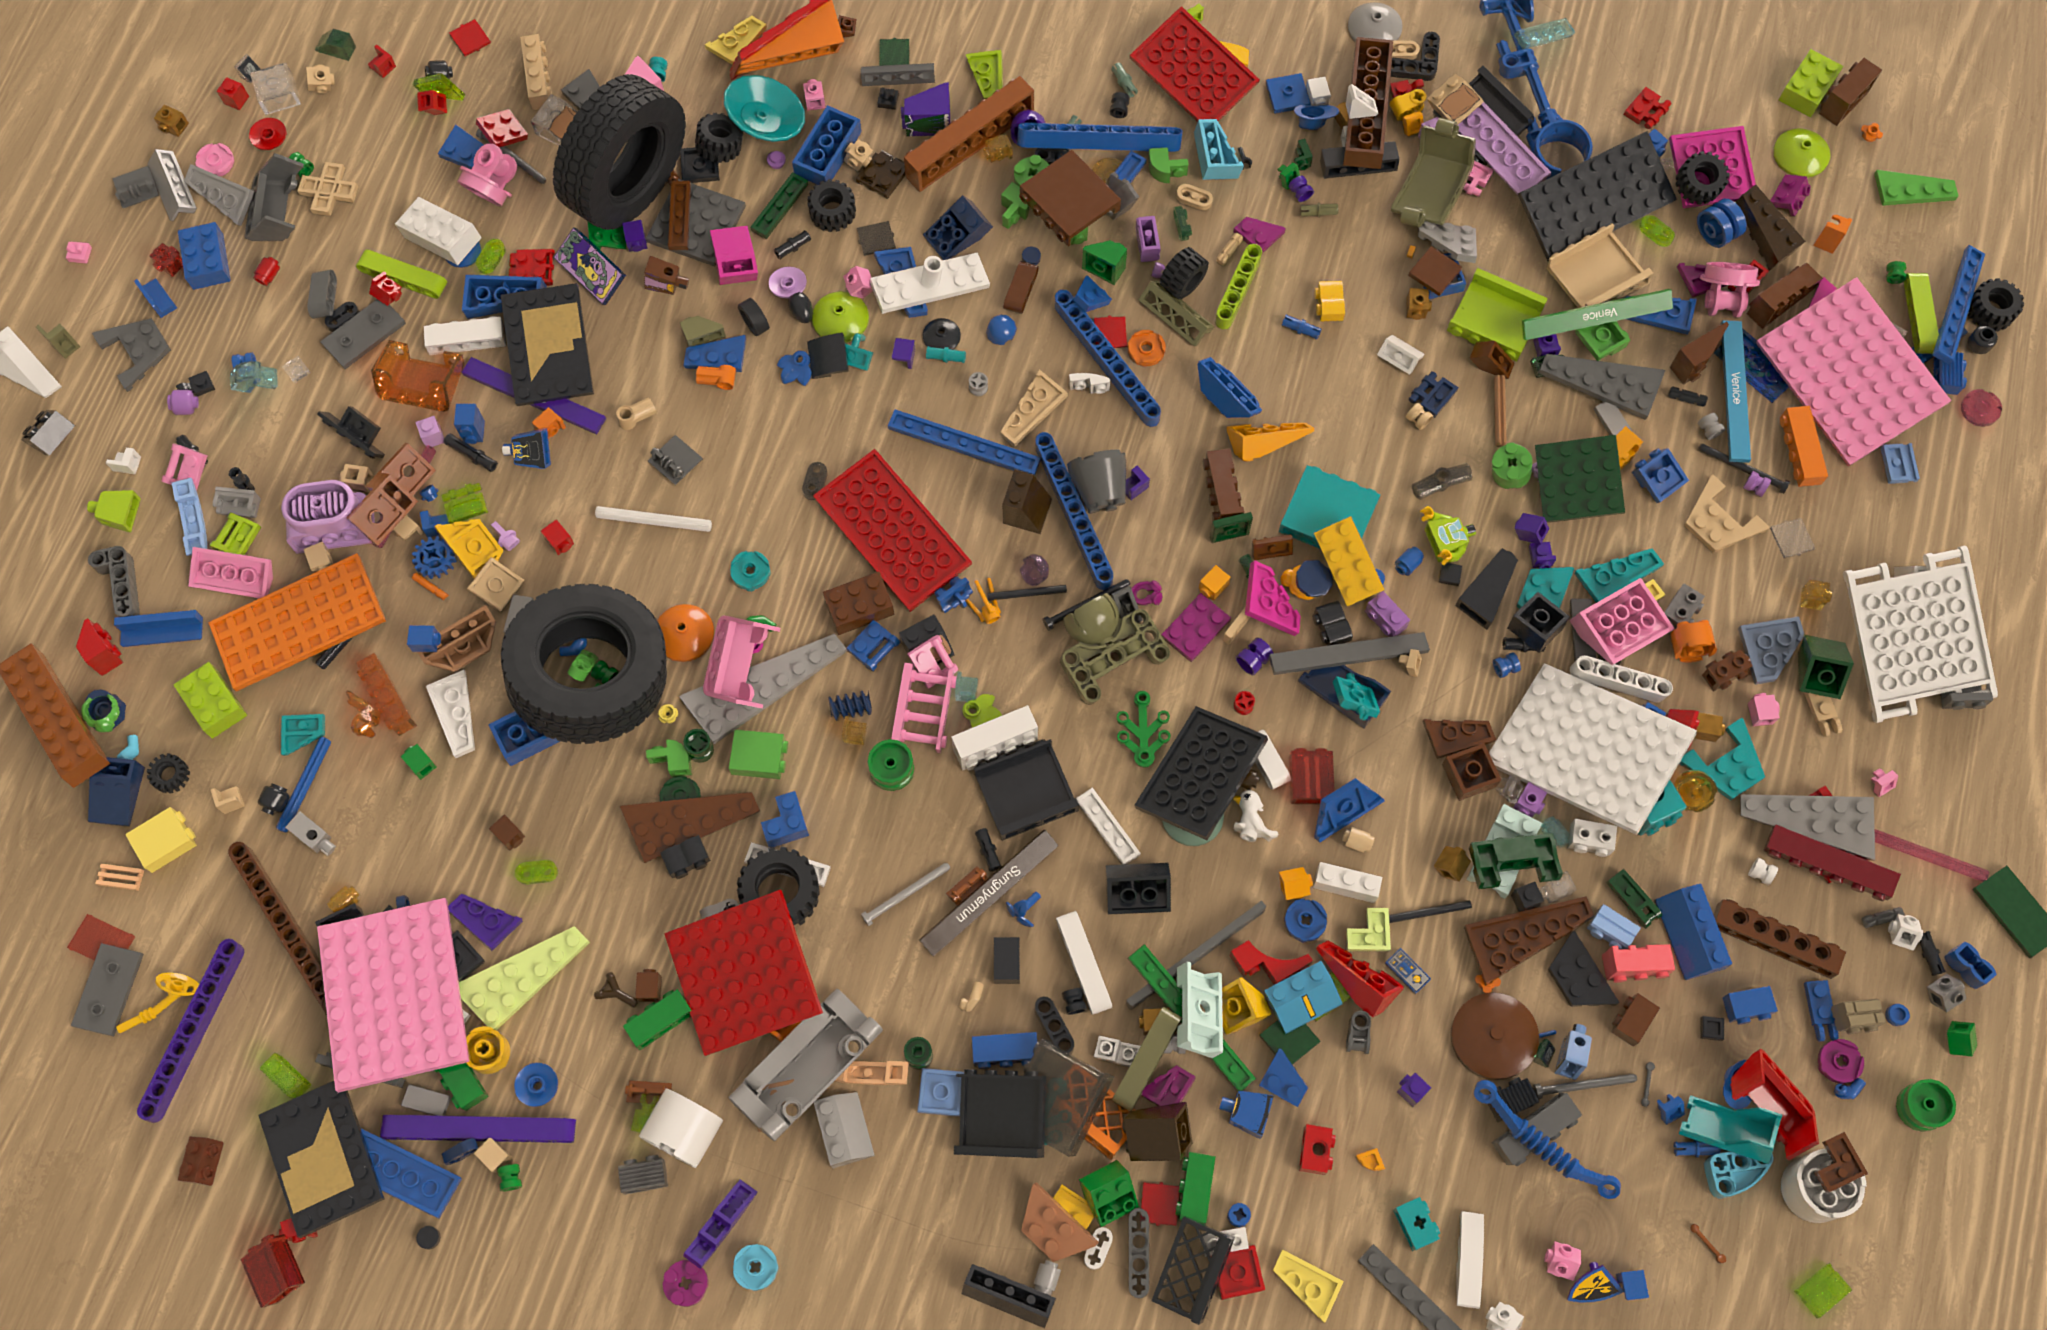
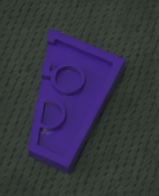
M460 894L448 906L449 914L491 951L523 922L522 918L506 914L505 911L498 908L494 909L464 894Z

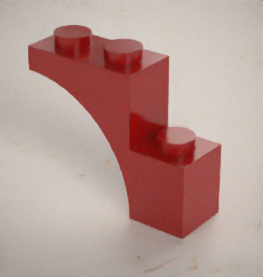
M1249 940L1233 949L1229 955L1243 977L1247 974L1253 976L1261 970V966L1274 985L1308 968L1313 962L1309 954L1289 960L1272 958L1256 949Z

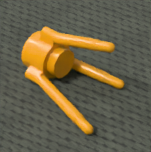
M988 577L987 582L990 593H992L994 588L991 578ZM975 580L974 583L985 606L981 608L982 612H980L969 599H966L965 602L979 616L981 622L985 621L986 624L994 623L1001 618V611L997 600H992L993 605L992 603L989 604L978 580Z

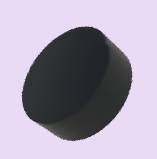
M432 1226L421 1228L416 1237L418 1245L427 1250L435 1248L441 1239L440 1232Z

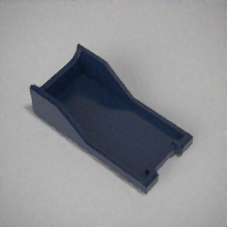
M1345 665L1314 669L1309 673L1304 671L1298 679L1299 683L1363 729H1365L1373 717L1368 716L1366 720H1362L1359 718L1357 711L1346 710L1340 706L1333 685L1336 676L1346 679L1348 673L1354 674L1355 680L1358 683L1372 688L1379 709L1391 693L1388 688L1375 679L1357 674Z

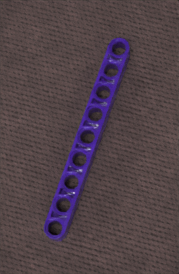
M225 939L219 944L138 1105L137 1115L139 1118L156 1123L164 1117L244 956L243 946L233 939ZM235 946L233 953L228 955L229 949ZM225 966L223 973L218 974L219 969ZM215 985L213 993L208 994L210 987ZM205 1005V1010L199 1014L200 1007ZM195 1025L194 1032L189 1034L190 1027ZM185 1046L184 1052L179 1055L180 1047ZM174 1066V1072L168 1075L169 1069ZM164 1086V1092L158 1096L159 1089ZM154 1107L153 1114L148 1117L149 1109Z
M382 1115L380 1138L388 1140L465 1141L475 1138L476 1141H486L488 1138H492L495 1142L574 1143L576 1119Z

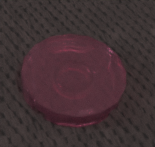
M1977 389L1972 390L1964 397L1961 402V411L1968 422L1975 426L1985 427L1992 425L2000 418L2002 404L1994 393Z

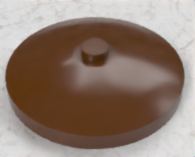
M1484 993L1469 999L1458 1010L1451 1027V1042L1457 1058L1469 1071L1482 1078L1503 1080L1520 1074L1531 1064L1539 1046V1030L1533 1015L1520 1001L1506 994Z

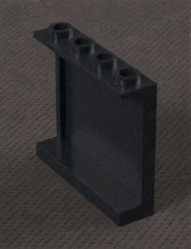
M1482 65L1477 70L1478 75L1469 85L1518 137L1535 121L1534 114ZM1435 110L1432 111L1434 118H1442ZM1475 150L1474 160L1486 166L1488 163Z
M1045 739L1039 740L1034 743V746L1029 748L1021 747L1013 754L1000 755L995 761L990 763L985 761L978 764L977 768H974V775L1002 841L1079 811L1078 801L1071 792L1052 747L1051 739L1047 741Z
M964 1069V1074H956V1077H961L959 1145H954V1155L1044 1158L1046 1076H1039L1037 1071H1026V1076L1018 1075V1071H1005V1075H998V1070H984V1074H977V1070Z

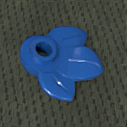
M797 351L793 355H785L778 361L777 366L783 369L781 373L783 384H788L798 379L803 386L807 385L812 371L809 367L810 357L805 351ZM803 357V360L798 363V358Z

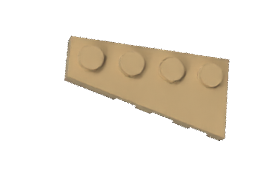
M1039 369L1036 378L1031 382L1026 394L1021 398L1016 410L1011 414L1001 430V436L1012 446L1016 447L1068 397V393Z

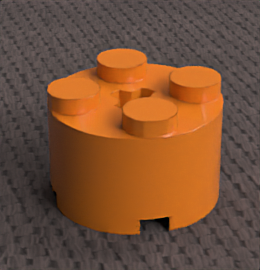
M1708 620L1695 623L1680 622L1676 625L1677 628L1670 634L1675 658H1680V662H1698L1703 660L1702 656L1708 654L1711 657L1717 651L1712 627Z

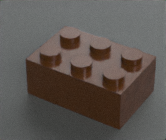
M1865 57L1859 63L1855 62L1849 69L1850 73L1848 75L1845 73L1838 81L1839 84L1831 87L1827 93L1829 96L1821 103L1823 107L1819 114L1836 126L1869 93L1882 72V69Z
M880 572L823 592L826 606L838 635L866 626L873 620L877 622L895 615L893 604Z

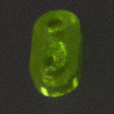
M1647 215L1641 220L1639 228L1642 233L1659 246L1667 247L1671 245L1675 238V233L1670 227L1653 215Z
M489 240L477 257L476 266L481 273L489 274L493 272L503 258L506 248L501 240Z
M551 860L523 862L515 869L516 879L525 885L551 882L558 875V867ZM547 869H551L549 875H545ZM529 871L530 875L524 877V873Z

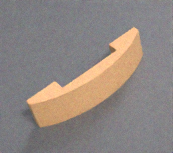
M853 1061L834 1082L862 1085L907 1084L909 1062Z

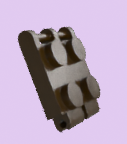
M883 150L879 154L875 152L870 163L864 167L856 178V182L870 187L871 191H877L883 194L884 198L888 199L906 175L905 163L898 158L893 160V155Z

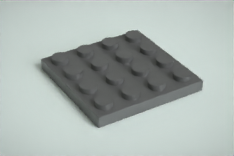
M691 183L688 250L669 251L715 267L716 263L710 230L736 227L746 207L745 202ZM671 191L646 237L647 243L669 250Z

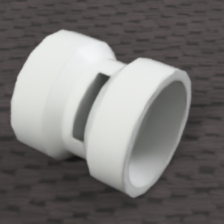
M1758 857L1753 863L1748 876L1754 879L1759 878L1762 883L1769 886L1777 874L1778 867L1768 865Z

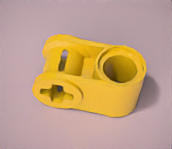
M1415 89L1393 98L1389 106L1397 120L1401 121L1404 116L1418 111L1421 112L1424 109L1427 95L1423 90Z

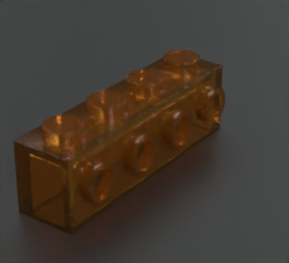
M373 653L358 661L357 665L360 670L357 673L362 681L366 680L369 686L366 687V690L372 698H376L377 703H375V706L380 714H385L387 719L384 722L390 731L393 729L400 736L417 726L379 657Z

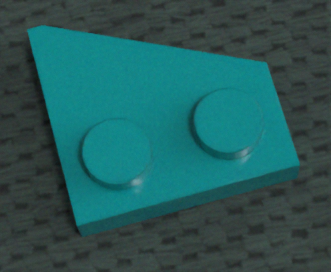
M325 715L282 716L281 755L287 756L325 736Z

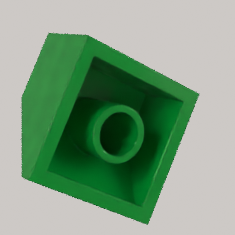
M1111 240L1084 246L1082 269L1115 285L1126 269L1127 248L1121 243H1115Z

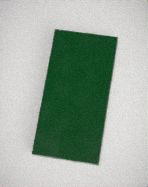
M2007 865L1972 889L2029 959L2047 947V913Z

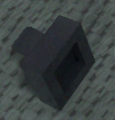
M880 88L877 102L878 108L896 110L899 91Z

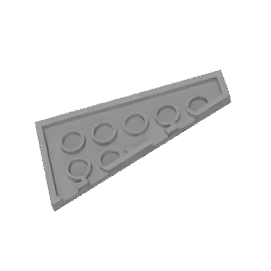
M1740 795L1741 817L1773 827L1777 824L1829 846L1875 861L1874 797Z

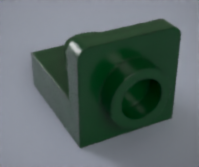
M1306 139L1298 140L1297 148L1295 149L1297 158L1294 159L1293 163L1297 164L1299 170L1303 171L1311 167L1313 156Z

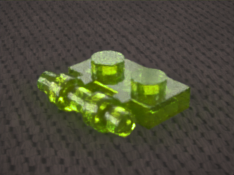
M470 483L465 485L464 488L448 490V493L441 495L443 502L451 500V502L444 504L450 524L488 513L482 492L475 494V492L482 490L480 483L473 485ZM468 495V497L458 500V497Z

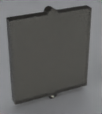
M889 221L857 228L858 242L862 247L864 256L874 254L876 251L896 249L893 239L894 233L891 231Z

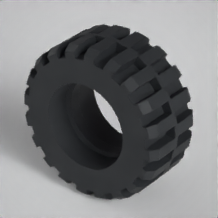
M775 847L768 848L769 852L763 853L762 850L757 852L755 859L750 857L747 860L748 865L742 867L740 871L741 877H738L737 894L740 904L759 898V886L768 876L776 873L788 874L796 879L798 893L793 900L787 903L793 925L799 923L801 926L805 923L807 916H812L814 913L813 908L817 907L820 889L815 868L812 864H809L808 858L804 855L800 856L799 852L794 849L789 852L787 847H780V850L775 851Z

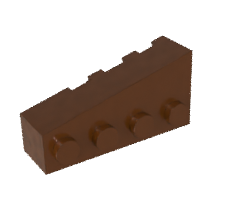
M1807 262L1800 267L1796 266L1790 274L1782 277L1778 282L1758 294L1749 304L1750 309L1747 315L1764 329L1816 289L1823 278Z
M1231 450L1207 451L1206 459H1203L1204 471L1207 470L1206 486L1211 490L1209 504L1214 507L1212 521L1244 514V507L1241 506V494L1238 492L1237 477L1232 476L1235 473Z

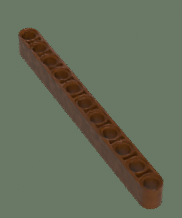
M243 842L233 843L228 849L229 857L327 1016L325 992H320V987L324 983L319 957L253 850ZM244 850V854L238 857L239 852ZM255 866L254 871L248 874L249 868ZM265 883L264 888L258 890L259 885ZM275 899L274 905L268 907L269 902ZM285 916L284 922L278 924L279 919ZM292 933H296L295 938L289 941V936ZM306 949V954L299 958L300 952ZM316 966V972L309 975L310 969Z

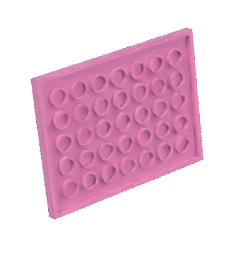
M1857 277L1756 342L1803 406H1810L1815 423L1848 467L1951 402L1948 395Z
M446 898L317 927L335 1091L339 1093L470 1062Z

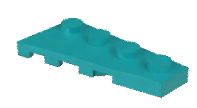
M1651 548L1630 554L1628 557L1613 559L1604 564L1599 563L1592 565L1590 568L1578 569L1574 574L1597 603L1632 582L1650 575L1663 567L1664 563L1654 549Z

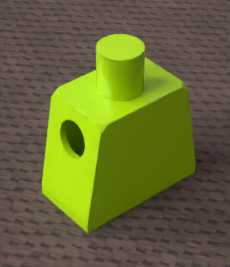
M133 490L103 491L98 502H88L87 510L90 513H95L94 517L101 524L131 532L141 498Z

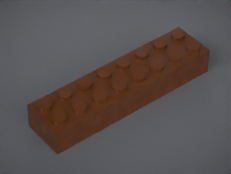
M1356 38L1351 84L1375 99L1378 114L1376 116L1349 119L1348 116L1343 165L1381 169L1394 40Z

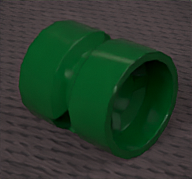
M692 729L684 736L683 744L691 760L702 763L712 757L714 746L706 731Z
M914 1037L905 1044L904 1056L911 1068L922 1070V1068H927L931 1064L933 1052L928 1040L923 1037Z

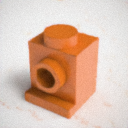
M549 407L532 422L535 430L547 428L548 439L556 435L560 428L562 430L566 428L562 418Z

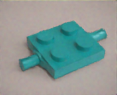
M1348 673L1346 679L1336 676L1333 685L1340 706L1346 710L1357 711L1359 718L1362 720H1366L1368 716L1377 718L1380 709L1372 688L1358 683L1352 673Z

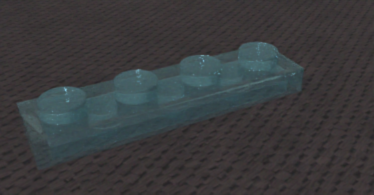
M1563 18L1518 30L1514 36L1524 50L1572 37L1575 34V30L1568 20Z

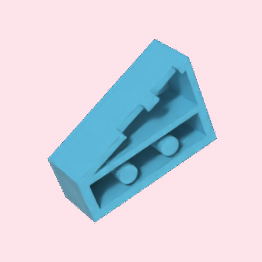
M1199 119L1194 130V138L1202 179H1238L1244 165L1241 161L1239 162L1235 155L1236 151L1227 142V136L1217 119Z

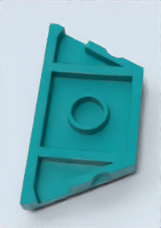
M1575 568L1531 569L1516 606L1520 609L1539 592L1560 608Z

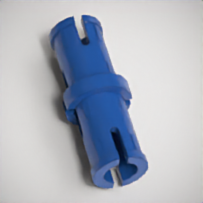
M1287 314L1282 322V326L1297 331V334L1301 335L1302 333L1316 340L1322 328L1306 323L1304 319L1301 321Z

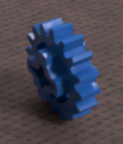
M429 536L427 542L421 540L422 545L415 546L417 552H412L415 558L412 560L415 569L423 577L428 574L430 579L434 575L441 578V573L448 575L447 569H454L451 563L457 562L454 557L455 554L439 536H436L435 540H432Z

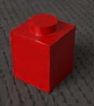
M228 77L225 78L217 89V93L223 103L239 111L249 98L242 83Z
M557 519L541 530L544 539L557 555L567 552L574 545L571 536Z

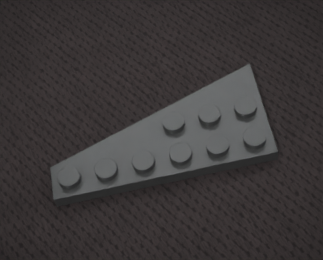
M1546 354L1538 373L1646 420L1665 370Z

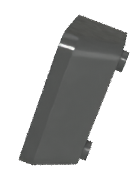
M274 153L256 173L252 182L251 190L255 192L248 209L245 239L251 241H284L289 238L290 233L295 229V225L285 222L288 194L297 187L298 180H296V174L303 168V163Z

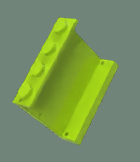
M1477 268L1453 319L1450 320L1447 331L1454 336L1468 340L1472 344L1495 340L1504 352L1517 362L1528 341L1523 339L1522 320L1539 317L1548 298Z

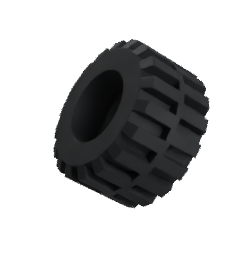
M725 113L707 114L698 121L695 147L698 149L699 154H703V158H708L712 162L722 163L724 161L726 163L739 156L744 132Z
M1704 151L1689 157L1676 175V180L1678 181L1675 184L1676 187H1679V194L1682 193L1684 195L1682 198L1685 200L1687 198L1690 199L1689 202L1692 204L1696 201L1698 205H1701L1703 202L1707 204L1716 199L1729 182L1727 179L1730 177V173H1727L1728 166H1724L1725 161L1718 159L1719 155L1717 154L1713 156L1712 152L1705 154ZM1695 172H1702L1707 175L1710 184L1700 183L1695 177Z
M832 179L825 183L821 181L819 186L817 184L813 186L814 190H810L807 201L810 218L816 227L820 226V229L823 231L828 229V232H832V230L837 232L840 231V228H847V224H851L853 222L852 219H855L856 216L855 199L852 189L847 187L846 183L842 182L840 184L839 180L832 182ZM832 202L841 204L835 209L824 208L826 204Z
M1191 247L1184 248L1165 267L1161 275L1160 285L1177 299H1183L1191 294L1201 283L1207 273L1209 262Z
M1995 278L1993 281V279H1988L1975 290L1968 316L1973 319L1972 322L1974 324L1989 326L1996 332L2000 331V329L2004 330L2022 312L2024 307L2022 300L2024 297L2019 294L2021 292L2020 289H2016L2013 283L2009 284L2008 280L2004 279L2001 281L2000 278ZM1989 301L1995 302L2001 309L1994 307Z

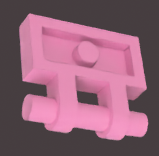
M1474 160L1473 169L1468 178L1471 184L1466 183L1463 190L1467 191L1466 193L1469 195L1473 194L1479 197L1482 190L1476 188V186L1485 187L1494 170Z

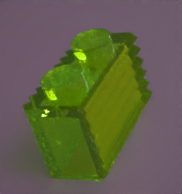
M277 1053L272 1054L260 1067V1070L292 1099L303 1095L312 1085L286 1059Z

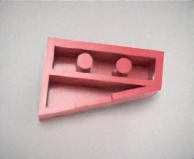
M1670 944L1646 945L1641 948H1636V945H1630L1628 949L1620 950L1618 946H1611L1602 954L1606 980H1613L1614 983L1625 982L1627 978H1635V981L1646 980L1648 976H1656L1657 979L1667 978L1675 970Z

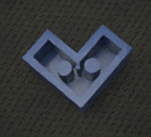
M793 791L775 797L781 816L761 822L768 847L779 846L809 836L796 792Z

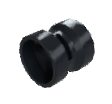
M1116 92L1112 95L1111 116L1125 118L1128 115L1129 95L1123 92Z
M1074 988L1062 992L1063 1000L1066 1001L1065 1010L1067 1015L1078 1014L1087 1010L1086 1003L1082 999L1084 996L1082 988Z

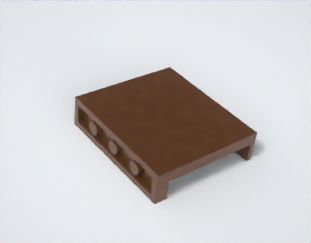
M1073 150L1020 185V200L1032 209L1034 215L1039 216L1044 221L1045 226L1048 229H1052L1057 238L1068 247L1071 244V238L1110 211L1113 214L1120 211L1121 199Z

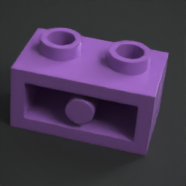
M1384 591L1369 601L1365 609L1368 617L1388 637L1398 636L1407 629L1410 622L1405 613Z

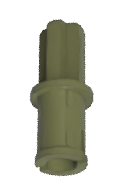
M1318 202V204L1301 205V210H1309L1301 212V217L1318 216L1320 218L1323 215H1337L1339 211L1337 203L1320 204Z

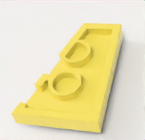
M750 16L735 25L734 29L727 34L722 33L719 35L718 39L711 43L709 41L706 43L705 49L733 64L738 56L737 53L745 46L756 41L767 29V25L754 16Z
M1282 1250L1272 1271L1325 1323L1344 1281Z

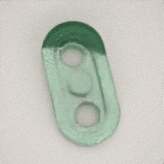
M1182 206L1173 207V215L1180 241L1189 240V236H1192L1191 225H1187L1186 222L1188 219L1187 211Z

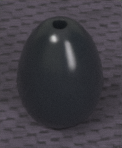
M802 292L791 295L788 300L790 312L799 322L809 323L813 317L810 299Z

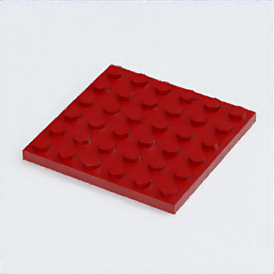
M777 890L664 933L686 1002L692 1010L690 1014L704 1056L823 1013L782 890Z

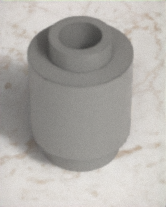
M1047 1260L1045 1264L1040 1263L1034 1280L1035 1290L1051 1296L1052 1291L1056 1289L1061 1270L1057 1269L1058 1264Z

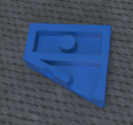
M1086 275L1073 300L1085 312L1109 305L1112 299L1104 289L1100 288Z

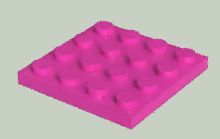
M1744 126L1671 135L1669 137L1676 175L1689 157L1702 151L1705 154L1712 152L1713 156L1715 154L1719 155L1718 159L1725 161L1724 166H1728L1727 173H1730V177L1727 179L1729 182L1725 189L1716 199L1707 204L1703 202L1701 205H1698L1696 201L1692 204L1689 202L1690 199L1687 198L1685 200L1682 198L1684 195L1681 193L1683 209L1713 205L1724 198L1735 202L1742 194L1756 185ZM1695 172V177L1700 183L1710 184L1707 175L1702 172Z

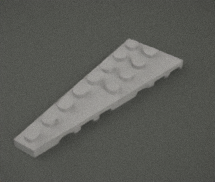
M833 634L750 667L746 683L751 684L754 690L752 702L763 704V709L707 696L704 694L703 686L684 693L679 697L702 729L707 732L711 741L716 744L846 653L847 649L838 637Z

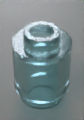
M1552 816L1542 822V833H1553L1556 847L1562 848L1570 842L1568 838L1571 835L1559 819Z

